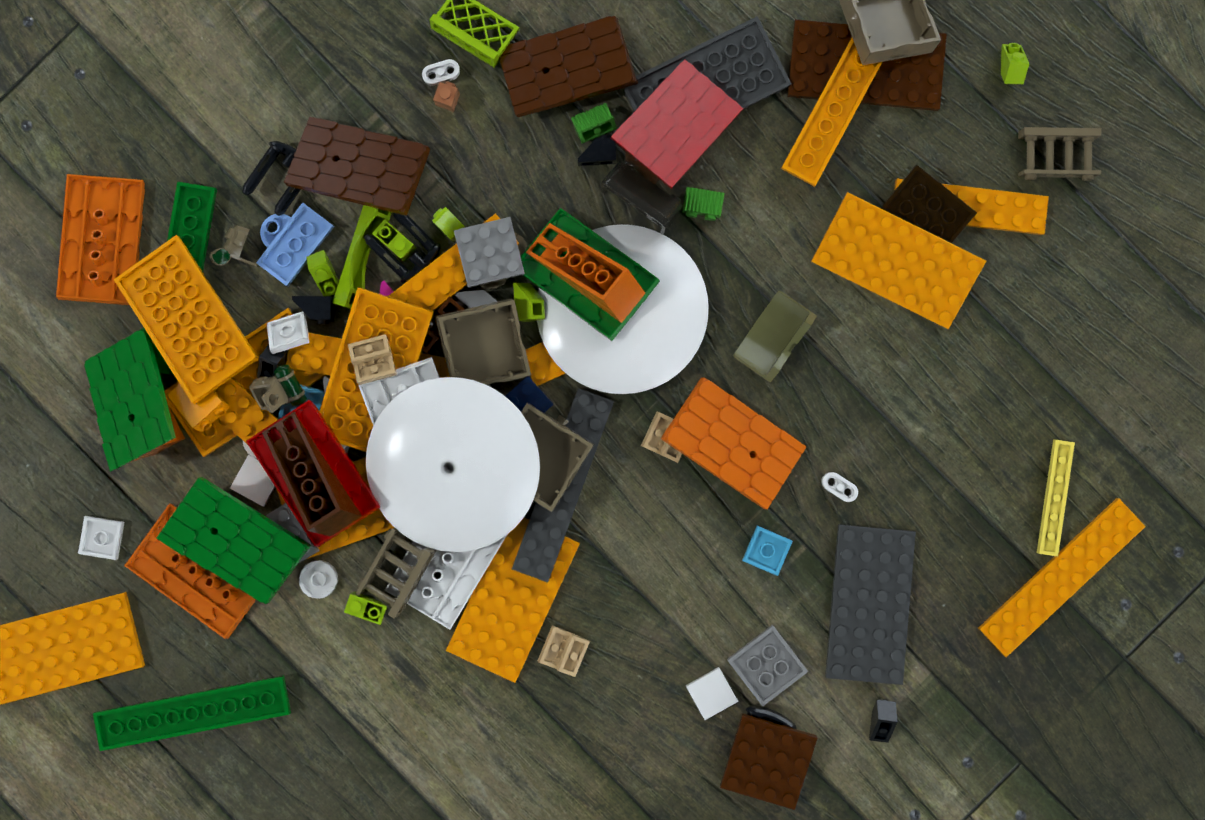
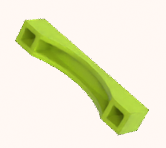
M363 205L335 292L333 304L351 309L357 288L365 289L366 265L371 248L366 244L364 236L366 234L373 235L374 230L384 219L390 220L392 212Z

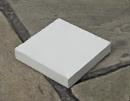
M303 311L267 323L269 348L272 354L310 343L306 315Z
M248 455L230 489L264 507L272 495L275 485L258 459Z
M84 516L78 554L118 560L125 522Z
M719 667L686 685L704 720L738 702Z

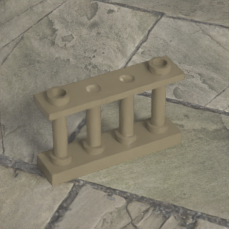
M1024 127L1018 132V139H1025V142H1027V169L1019 172L1018 177H1025V180H1035L1037 177L1082 178V181L1094 180L1095 177L1101 174V170H1092V142L1101 136V128ZM1037 140H1044L1046 142V170H1035V142ZM1056 140H1063L1065 143V170H1054V142ZM1075 140H1082V143H1084V170H1073V142Z
M396 528L389 529L385 534L384 539L386 540L365 578L363 577L357 585L359 589L356 592V595L360 596L368 591L387 603L389 608H391L388 615L394 619L401 615L437 551L431 548L420 550L398 536L399 531ZM393 542L417 556L418 562L415 566L407 564L388 552ZM386 559L407 572L409 576L407 581L401 582L382 570L380 566L383 560ZM375 575L396 587L398 592H400L398 597L393 599L371 585Z

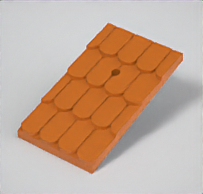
M67 174L56 291L58 300L129 305L114 279L139 262V245L145 195V183L143 180Z
M704 377L700 378L661 437V440L763 509L769 508L791 473V470L801 457V454L806 449L805 445L790 434L781 430L762 415L757 414L737 398Z
M169 503L124 566L221 637L229 639L256 599L241 589L235 588L210 570L204 569L185 555L179 554L156 538L177 509L175 505Z

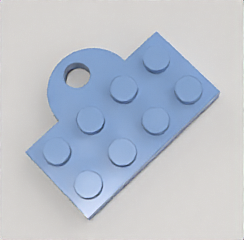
M303 202L292 217L286 214L280 216L273 214L265 219L261 226V240L267 249L256 263L289 287L307 263L306 256L315 253L334 226ZM272 222L277 224L275 232H269L268 226Z

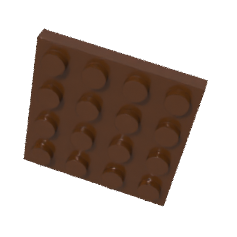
M742 713L720 788L795 810L818 739L817 735Z

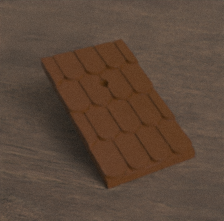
M608 16L587 24L582 23L555 33H547L529 40L510 44L499 58L517 117L638 84L616 16Z
M309 117L284 183L290 187L407 216L430 148L422 143L398 139L395 136L365 131L362 128Z

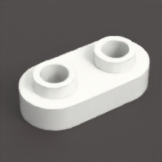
M452 59L444 60L426 66L422 71V77L426 84L435 86L439 82L445 83L446 81L455 80L460 74V67ZM453 68L454 72L449 74L447 72L448 69ZM431 74L436 75L434 79L429 78Z
M828 472L822 477L824 489L846 502H852L857 498V487L839 474ZM830 478L834 479L833 485L828 484ZM847 488L850 490L848 496L844 494V490Z

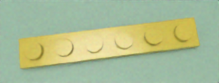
M1053 440L1037 546L1038 554L1057 557L1059 554L1075 442Z

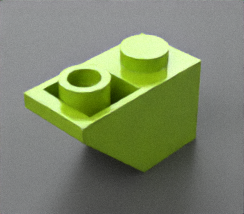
M1017 43L1002 44L1001 76L1004 84H1024L1029 61L1022 45Z
M446 207L443 210L440 208L433 215L434 219L432 222L454 243L456 240L454 230L465 228V226Z
M385 219L372 233L404 262L417 248Z
M325 250L306 256L308 270L322 295L331 296L335 294L339 281Z
M513 283L514 301L519 321L531 322L545 319L544 299L530 283Z
M354 591L349 596L344 613L381 625L387 606L373 597L364 594L358 596Z

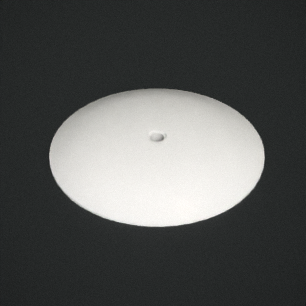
M622 224L594 229L592 231L652 273L660 282L613 341H610L539 288L538 293L544 299L545 319L537 320L543 344L562 371L580 384L591 389L611 394H632L656 388L681 372L692 360L701 345L707 327L709 309L708 295L702 275L694 261L682 247L655 230Z
M442 377L430 379L407 388L384 408L377 418L368 440L366 472L370 490L380 505V511L400 533L410 540L431 549L464 552L486 547L497 542L520 523L528 512L538 488L540 459L537 443L529 423L521 411L506 396L496 389L475 380ZM447 462L454 465V471L447 469Z

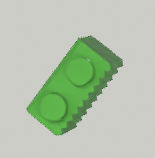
M606 103L571 118L581 144L617 129L614 117Z
M686 187L682 212L686 213L687 217L696 218L697 215L705 216L704 219L716 221V218L721 217L725 193Z

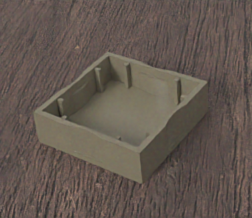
M839 0L862 65L932 53L941 41L925 0Z
M513 299L435 316L450 377L466 378L489 385L495 382H507L531 376L526 350L521 340L516 305Z
M526 403L521 413L533 431L540 459V476L534 501L552 512L595 444L531 404Z

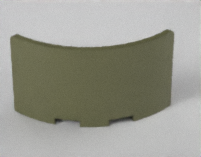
M777 291L734 353V358L771 383L790 356L792 349L811 327L817 315L782 291Z

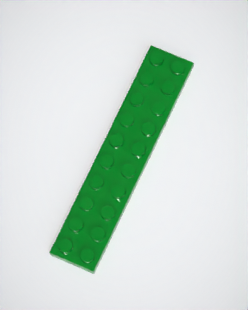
M177 182L167 241L178 235L203 272L217 189ZM152 341L159 372L174 375Z
M282 675L96 711L93 713L99 750L104 751L291 714L285 678Z

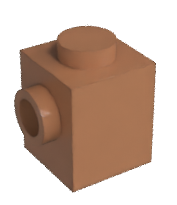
M439 82L433 99L435 105L454 112L460 96L459 90L451 82Z

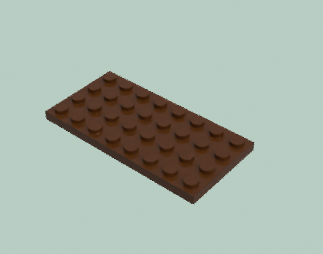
M795 19L789 71L791 85L788 87L787 97L819 99L852 38L848 24ZM939 33L941 41L932 53L882 62L860 104L933 111L940 110L947 34Z

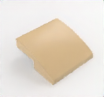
M386 334L348 344L358 385L397 375Z
M657 411L641 446L678 463L682 453L661 440L673 418Z
M552 625L537 661L555 668L559 672L576 677L590 641Z

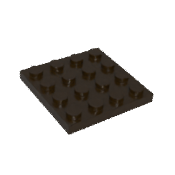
M918 165L912 168L880 207L950 243L956 239L977 214L976 211Z

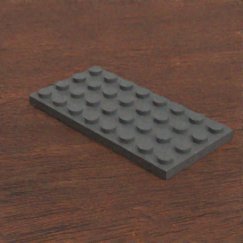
M757 16L637 75L638 84L622 89L635 112L684 60L691 63L699 72L708 77L711 82L721 88L744 109L788 88L791 82Z
M838 524L825 671L826 678L903 685L916 531Z

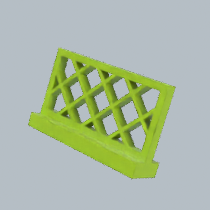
M446 0L437 14H433L429 19L432 30L493 68L498 64V59L519 31L518 26L476 0H464L463 5L457 6L453 5V0ZM476 7L480 10V14L469 16L468 8ZM466 9L467 17L456 18V10ZM453 11L454 19L445 20L442 18L445 12ZM492 17L496 20V24L485 26L484 18ZM482 19V27L472 28L471 20ZM469 22L470 29L461 30L458 28L457 23ZM508 27L512 29V32L509 35L501 36L500 28ZM498 29L499 36L488 38L487 30ZM484 31L486 39L478 40L474 38L473 33ZM500 41L501 47L498 51L490 48L489 43Z

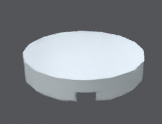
M323 560L308 563L299 575V586L311 598H325L332 594L337 587V571L329 562Z

